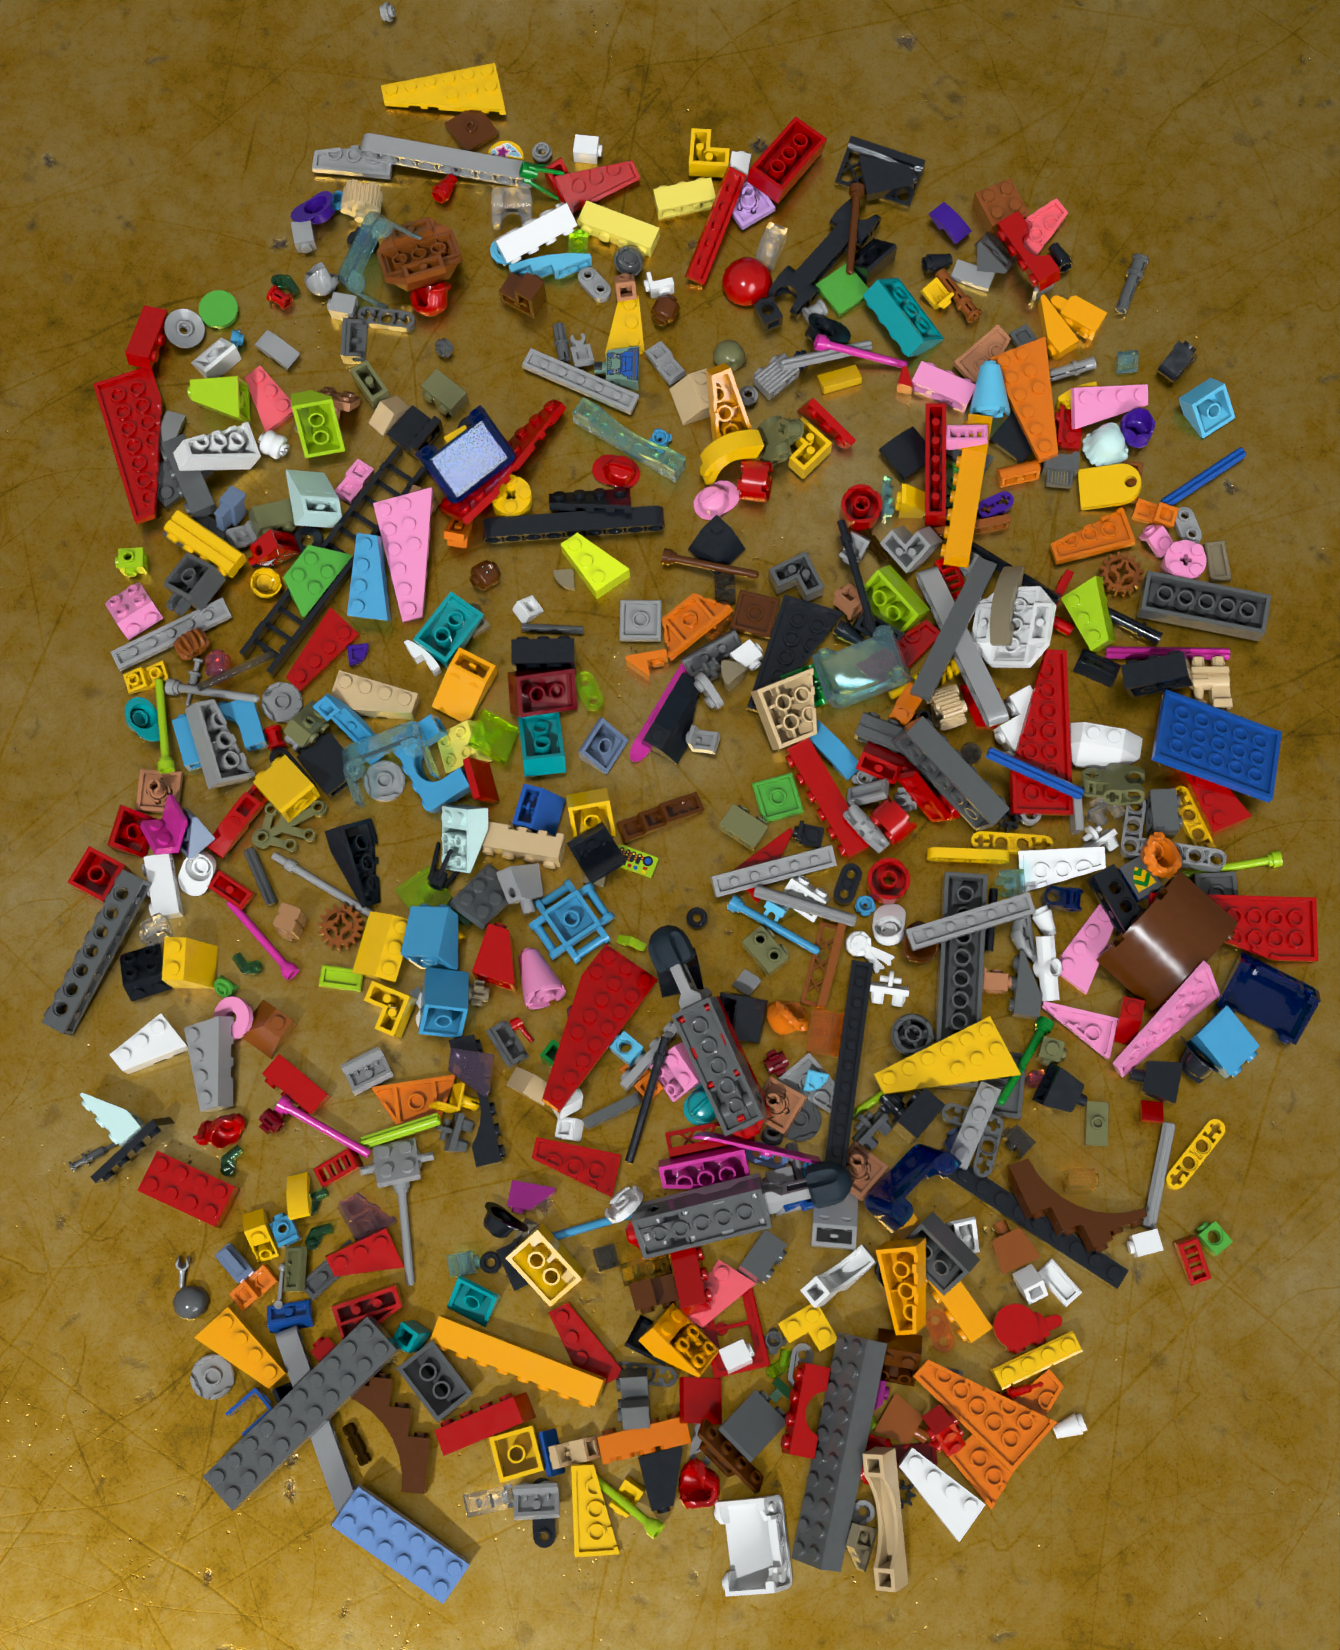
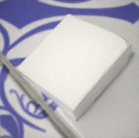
M533 595L517 601L512 609L521 623H528L544 612Z
M568 1117L561 1120L557 1119L554 1138L581 1142L584 1126L583 1120Z

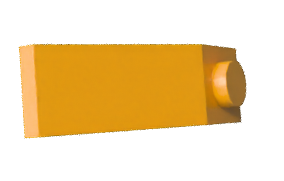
M1043 294L1040 296L1038 303L1043 337L1046 336L1048 355L1053 356L1058 361L1077 348L1079 339Z

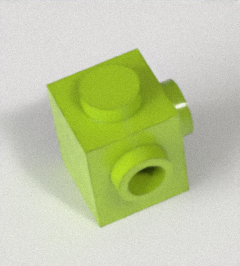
M143 547L118 549L115 564L116 568H119L123 575L135 577L137 574H148V554Z

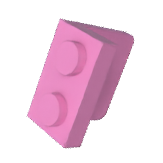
M140 582L130 585L126 590L111 597L105 603L115 622L128 640L163 619Z

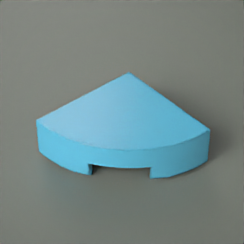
M808 1069L803 1091L811 1092L820 1089L826 1083L829 1074Z

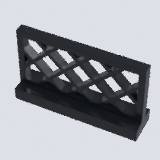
M851 136L835 184L849 188L850 184L860 183L859 181L862 180V175L857 177L853 168L859 166V162L851 165L848 160L850 152L859 155V157L866 156L910 165L911 172L915 171V174H917V183L914 184V191L908 192L907 202L900 200L897 195L880 198L909 208L921 174H923L925 160ZM850 170L854 179L849 182L841 180L842 174Z

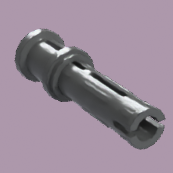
M1135 253L1132 255V264L1126 271L1127 279L1115 307L1118 313L1126 314L1128 312L1137 284L1144 277L1143 271L1145 266L1149 264L1150 259L1143 254Z

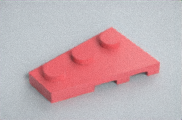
M1057 198L1024 219L1029 227V236L1023 245L1027 251L1034 255L1040 253L1068 216V211Z
M261 366L245 376L265 432L275 430L294 415L291 400Z
M718 1259L709 1274V1280L706 1281L707 1288L711 1289L713 1301H710L712 1309L686 1317L703 1329L728 1306L755 1286L756 1283Z

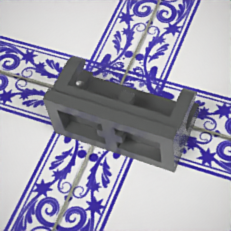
M343 318L340 354L343 364H360L366 360L368 327L363 324V320Z
M504 1020L486 1030L509 1070L530 1058L508 1021L505 1022Z

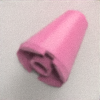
M526 948L522 950L518 961L526 1007L528 1006L529 1009H541L550 1006L549 1001L556 999V1002L559 1001L566 993L564 985L537 949Z

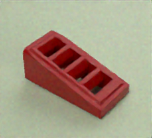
M944 558L935 561L933 567H938L949 591L958 587L962 589L964 580L959 567L950 565V567L942 570V567L947 566L944 565ZM951 572L954 573L953 575L948 576V577L945 578V574H948V573H951ZM957 580V583L948 586V582ZM960 591L951 594L954 601L957 599Z
M347 1148L313 1170L322 1188H325L357 1171L364 1165L358 1153ZM339 1160H342L346 1168L345 1170H343ZM332 1164L334 1165V1167H335V1169H336V1171H337V1173H338L337 1175H335V1173H334V1171H333V1169H332V1167H331ZM324 1168H326L330 1179H327L323 1171Z
M1192 1234L1173 1241L1190 1286L1211 1279L1198 1237ZM1191 1244H1192V1246H1193V1247H1190V1248H1187V1249H1184V1248H1183V1247L1188 1246V1245H1191ZM1194 1252L1196 1254L1195 1256H1192L1190 1258L1186 1257V1255ZM1199 1261L1198 1265L1189 1266V1264ZM1201 1269L1203 1271V1273L1195 1276L1192 1275V1273Z

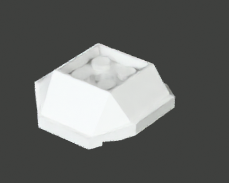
M1041 586L1017 587L1011 621L1014 625L1011 646H992L990 644V613L994 594L992 593L986 600L983 599L979 602L975 611L971 637L980 655L992 668H1031L1050 645L1056 604Z

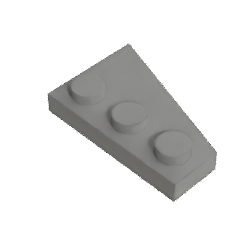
M808 1053L777 1080L806 1096L808 1101L830 1114L835 1083L830 1076L820 1089L811 1092L803 1091L808 1069L826 1073L814 1057Z

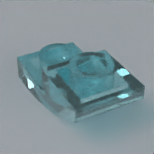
M885 475L880 491L882 498L880 519L881 523L884 524L888 517L892 518L895 506H892L893 498L890 497L894 487L891 485L892 478Z

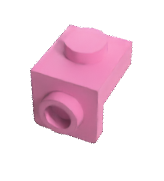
M1151 524L1144 528L1143 533L1138 537L1140 541H1146L1155 556L1159 558L1165 555L1168 548L1174 543L1163 525Z

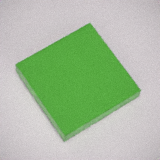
M846 264L815 284L820 288V294L839 317L865 299L863 295L869 289L855 271L852 275L846 274Z
M792 772L752 783L761 818L767 823L804 813Z

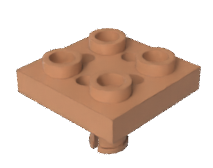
M324 387V389L317 391L332 397L338 423L341 410L350 412L361 403V397L355 396L354 392H336V389L333 387Z
M140 769L135 810L139 812L163 813L168 793L171 794L170 790L173 791V796L180 804L183 773L174 771L162 774L158 770Z
M769 1076L761 1091L771 1113H774L771 1117L774 1118L769 1117L765 1119L764 1124L786 1136L808 1098Z
M856 1141L848 1148L846 1169L849 1171L853 1181L850 1193L862 1202L889 1171L888 1165Z

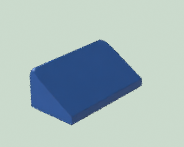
M311 1299L284 1303L282 1309H276L274 1305L267 1306V1326L270 1333H278L295 1325L299 1329L314 1326Z
M553 1428L539 1432L538 1437L547 1477L565 1473V1467L553 1470L549 1457L548 1447L559 1444L557 1430Z

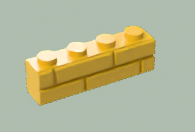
M177 510L164 526V530L167 533L166 537L175 544L177 542L183 545L182 548L186 552L197 554L200 556V559L215 566L224 577L227 575L230 578H234L247 560L242 552L180 510Z
M1068 1331L991 1368L990 1371L999 1390H1004L1012 1384L1014 1385L1083 1351L1073 1331Z

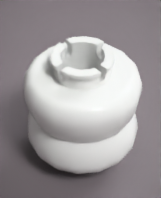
M268 430L265 434L262 433L258 439L260 452L270 455L274 459H279L281 456L284 457L288 451L289 444H287V438L273 430Z

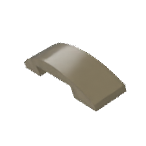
M1023 566L1004 567L997 580L990 613V644L992 646H1011L1014 625L1011 621L1017 587L1022 586L1025 569Z

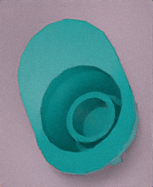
M142 697L130 699L124 708L127 726L147 741H159L158 715L155 707L149 700Z
M700 1084L687 1097L683 1106L684 1115L687 1120L698 1126L708 1124L716 1118L702 1084Z

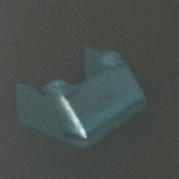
M371 211L365 216L339 269L338 280L350 292L373 305L388 308L389 305L364 292L366 279L362 272L378 239L388 238L394 228L418 240H421L422 236L381 213Z
M409 721L351 743L344 748L343 772L355 804L360 807L366 806L357 782L365 773L364 763L401 748L411 758L423 755L429 774L435 779L440 778L424 730L420 724L415 721Z

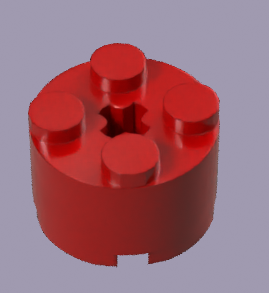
M750 459L742 460L741 472L743 474L742 478H739L737 482V490L740 491L739 499L767 503L772 488L773 479H771L769 472L773 473V463Z
M865 484L854 485L848 489L842 497L840 506L841 520H845L847 529L860 532L877 525L882 510L880 494Z
M889 796L869 813V818L879 829L882 828L885 831L883 834L891 845L899 844L917 828L914 822L911 823L908 820L910 818L909 815L894 800L891 801Z
M883 858L876 862L870 868L866 879V888L869 895L881 904H894L901 901L910 885L908 869L901 861L895 858ZM886 878H890V885L886 884Z

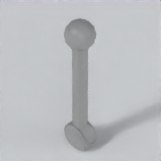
M281 1263L278 1266L280 1276L277 1300L274 1302L276 1309H282L284 1306L281 1299L285 1263Z

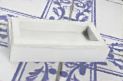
M1050 1259L1037 1271L1044 1284L1064 1307H1067L1082 1293L1053 1259Z

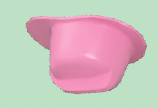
M729 481L713 483V485L704 488L694 500L696 514L705 520H711L715 515L720 517L737 505L739 491Z

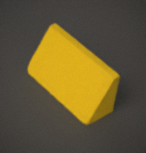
M856 365L817 375L823 394L855 386L862 382V376Z

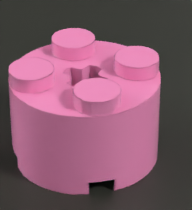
M1188 540L1172 543L1161 561V573L1198 580L1207 562L1204 548L1202 545Z

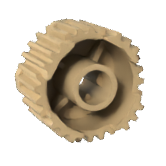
M355 179L346 181L342 195L341 213L353 216L355 221L359 223H365L366 220L372 218L378 219L383 199L382 191H380L381 186L374 182H369V184L357 183L358 180Z
M956 684L936 689L930 702L926 701L927 704H930L932 723L934 727H939L941 731L963 725L967 722L964 712H967V706L964 700L959 699V690Z

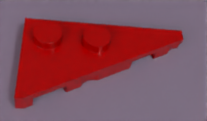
M792 828L787 829L734 870L781 858L794 832ZM755 887L746 889L756 904L759 903L760 898L754 897Z

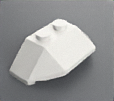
M1087 722L1070 723L1071 762L1077 767L1104 769L1107 765L1114 763L1131 765L1140 759L1143 738L1122 728Z

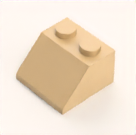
M707 368L688 374L669 389L683 426L710 417L706 379Z

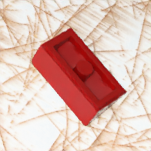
M218 870L208 885L209 889L240 910H243L257 894L223 870Z

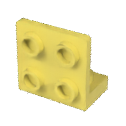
M466 720L447 729L448 734L437 741L445 772L448 774L458 768H463V759L468 757L486 762L493 761L482 722Z

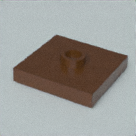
M479 110L464 111L445 122V127L462 150L473 152L499 136V132L486 114Z
M740 589L730 630L735 629L737 632L770 639L780 599Z

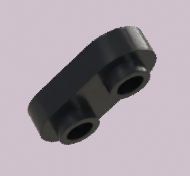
M854 863L843 866L835 886L833 897L840 905H848L853 901L860 883L862 871ZM852 872L855 877L850 879L847 877V873ZM846 892L848 897L842 898L840 893Z

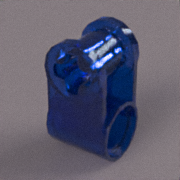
M1050 886L1042 893L1041 903L1043 906L1047 905L1049 909L1074 913L1082 912L1080 900L1083 890L1072 887ZM1053 893L1056 896V902L1050 901L1047 894Z

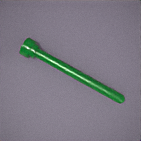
M1040 1016L1035 1023L1036 1032L1017 1064L1021 1075L1043 1036L1050 1033L1054 1027L1053 1021L1047 1017ZM1010 1076L997 1099L999 1105L1002 1106L1006 1103L1020 1076Z

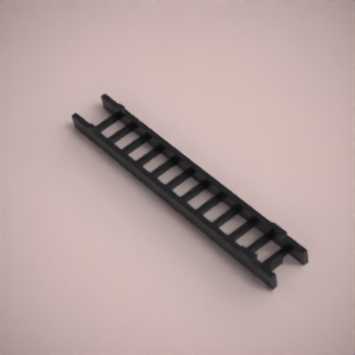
M397 445L320 545V548L346 553L334 544L341 534L356 542V535L346 529L354 518L373 530L370 535L381 536L379 525L358 513L366 502L374 507L373 503L377 501L370 498V496L377 487H380L394 497L409 494L412 485L419 486L430 472L429 465L424 462L414 477H410L394 466L403 454L402 447ZM390 471L408 482L401 494L382 482ZM354 556L351 557L341 573L337 575L329 589H326L319 602L312 607V611L304 621L285 609L292 600L290 591L287 589L265 619L253 631L252 636L239 651L240 655L247 659L256 646L260 647L264 654L272 659L275 657V660L266 670L271 677H274L352 575ZM281 613L300 625L292 637L273 625ZM269 629L287 641L279 649L280 653L260 641Z

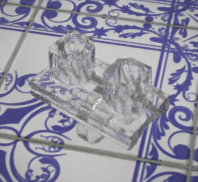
M1094 797L1093 800L1089 801L1091 807L1098 806L1088 810L1085 818L1088 822L1092 821L1096 827H1102L1108 823L1105 813L1110 811L1114 819H1118L1125 815V809L1123 805L1106 803L1103 797Z

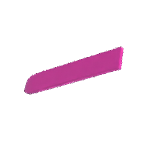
M682 663L631 747L630 760L634 763L644 759L651 751V749L641 743L682 672L688 675Z
M698 1132L693 1136V1139L716 1141L739 1148L760 1151V1154L766 1157L777 1155L813 1164L821 1162L819 1156L725 1136L723 1134Z

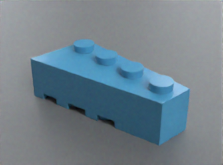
M356 534L347 616L392 621L382 537Z

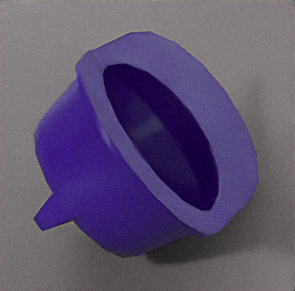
M329 191L317 193L311 199L297 206L291 212V219L294 222L311 220L312 224L326 222L335 213L331 204L333 199L332 193Z

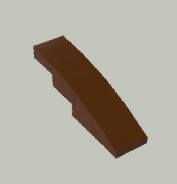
M693 792L660 803L657 807L639 812L637 816L618 821L616 826L623 842L626 843L704 812L705 809L698 793Z

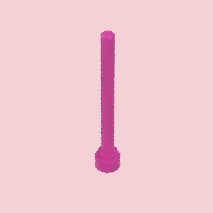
M817 334L814 341V350L821 352L830 349L902 368L904 365L908 366L907 361L832 342L827 336Z
M227 901L226 905L279 964L282 976L287 981L295 977L300 971L297 965L290 961L287 962L246 913Z
M283 1095L274 1109L280 1114L289 1113L364 1157L369 1156L370 1149L293 1106L294 1103L291 1102L290 1098Z

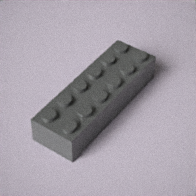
M1147 571L1143 579L1137 617L1260 641L1266 632L1272 595Z
M922 716L908 723L891 740L976 832L994 826L1010 809L1006 805V801L992 790L991 785L977 774V770L963 759L962 754L952 748L948 743V739L943 734L937 732L929 719Z

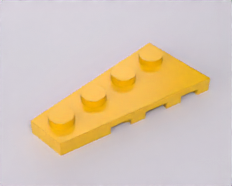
M571 1464L574 1557L619 1554L594 1464Z

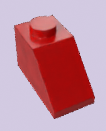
M1125 996L1119 1000L1116 1017L1118 1021L1113 1042L1129 1045L1138 1035L1143 1017L1144 1000Z

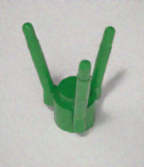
M523 161L519 171V177L524 178L523 183L529 184L553 199L558 200V196L533 182L532 179H536L538 172L564 175V172L544 168L547 166L545 164Z

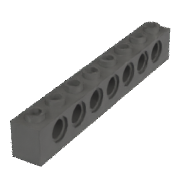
M123 869L115 878V885L111 892L105 897V904L101 911L95 916V922L91 930L85 935V941L81 949L75 954L71 968L65 973L61 987L55 992L51 1006L44 1013L42 1023L62 1034L73 1035L152 883ZM128 890L127 897L123 899L124 892ZM118 909V914L114 918L113 913L115 910ZM108 928V933L104 937L103 932L105 929ZM95 948H98V952L94 956L93 951ZM85 967H88V971L84 975L83 970ZM77 986L78 990L76 994H73V989ZM65 1005H67V1006H68V1009H67L66 1013L64 1014V1013H63V1008H64Z

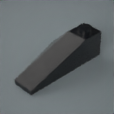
M683 672L641 743L675 764H678L688 747L686 734L690 731L693 723L699 693L693 684L695 679Z
M372 818L324 831L330 851L361 907L364 908L380 903L379 877L376 875V865L379 864V861L375 855V846L378 845V840Z

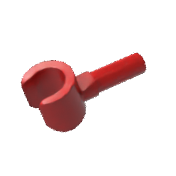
M516 1017L509 1021L513 1031L520 1029L530 1043L534 1041L520 1018Z

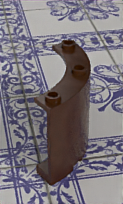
M1181 871L1167 881L1153 898L1154 902L1132 921V925L1125 932L1122 931L1107 945L1096 959L1139 1000H1144L1145 1005L1153 1012L1162 1007L1203 960L1207 962L1224 941L1228 942L1235 935L1233 930L1238 924Z

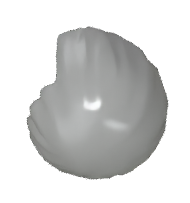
M323 262L315 264L305 274L304 282L313 294L326 296L336 289L338 276L333 273L329 274Z

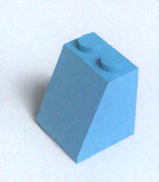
M428 904L411 906L400 955L420 969L430 967L458 970V914L451 910L450 906L443 904L438 905V907H432Z
M426 967L422 986L418 1034L450 1038L462 1037L468 1012L469 972Z
M1228 1006L1218 1011L1188 1040L1209 1063L1220 1071V1074L1225 1079L1230 1075L1234 1078L1243 1069L1241 1065L1245 1061L1249 1063L1257 1056L1256 1050L1260 1047Z

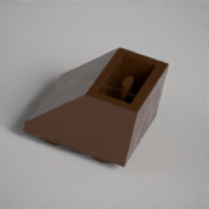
M878 1329L876 1341L887 1343L880 1377L881 1381L914 1387L915 1379L912 1375L919 1367L923 1336L916 1334L896 1335L894 1330Z

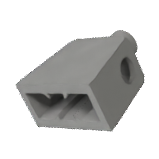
M539 863L510 866L496 872L507 902L509 904L520 903L523 914L535 912L533 900L543 896Z

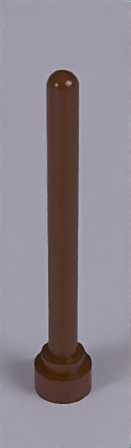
M852 183L849 186L852 208L846 263L847 275L854 273L860 200L865 195V185L861 183Z
M665 548L662 554L661 563L663 565L671 566V564L679 563L753 579L759 577V573L756 570L677 555L672 549Z

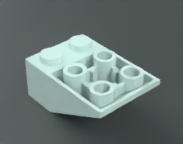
M286 470L295 525L333 528L342 517L339 498L325 473Z
M463 804L442 806V863L449 849H452L453 852L445 869L471 873L488 831V808Z
M85 1093L80 1094L83 1098L82 1105L89 1112L92 1111L96 1114V1122L102 1128L105 1127L110 1131L108 1136L116 1145L124 1146L145 1126L137 1114Z

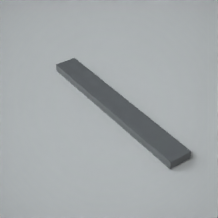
M981 557L977 558L910 690L911 695L930 702L997 568L996 563Z

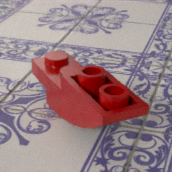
M255 785L248 792L245 791L213 833L215 840L206 846L222 859L248 830L249 824L269 802Z

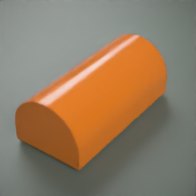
M1037 460L997 468L996 476L999 488L1038 480L1041 471L1040 464Z

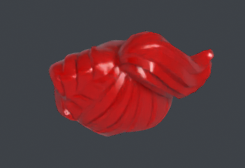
M232 1113L219 1116L213 1121H204L200 1124L197 1135H194L193 1139L199 1145L204 1146L212 1143L213 1146L220 1149L235 1144L245 1128V1120L240 1113Z

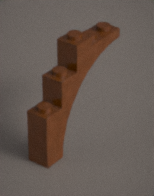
M1028 1158L1009 1165L1004 1171L1026 1220L1032 1217L1034 1220H1037L1047 1215L1057 1236L1061 1234L1069 1236L1078 1231L1088 1253L1094 1250L1096 1253L1108 1249V1244L1113 1240L1112 1237L1123 1233V1229L1130 1226L1131 1229L1143 1225L1142 1221L1148 1216L1144 1208L1125 1213H1104L1077 1206L1062 1198L1051 1189L1038 1175Z
M377 1373L376 1377L370 1380L369 1385L365 1384L351 1399L372 1411L391 1435L400 1459L402 1492L425 1494L427 1493L433 1438L427 1437L428 1433L414 1432V1436H411L414 1408H408L409 1403L395 1402V1406H392L395 1379L389 1378L390 1374Z

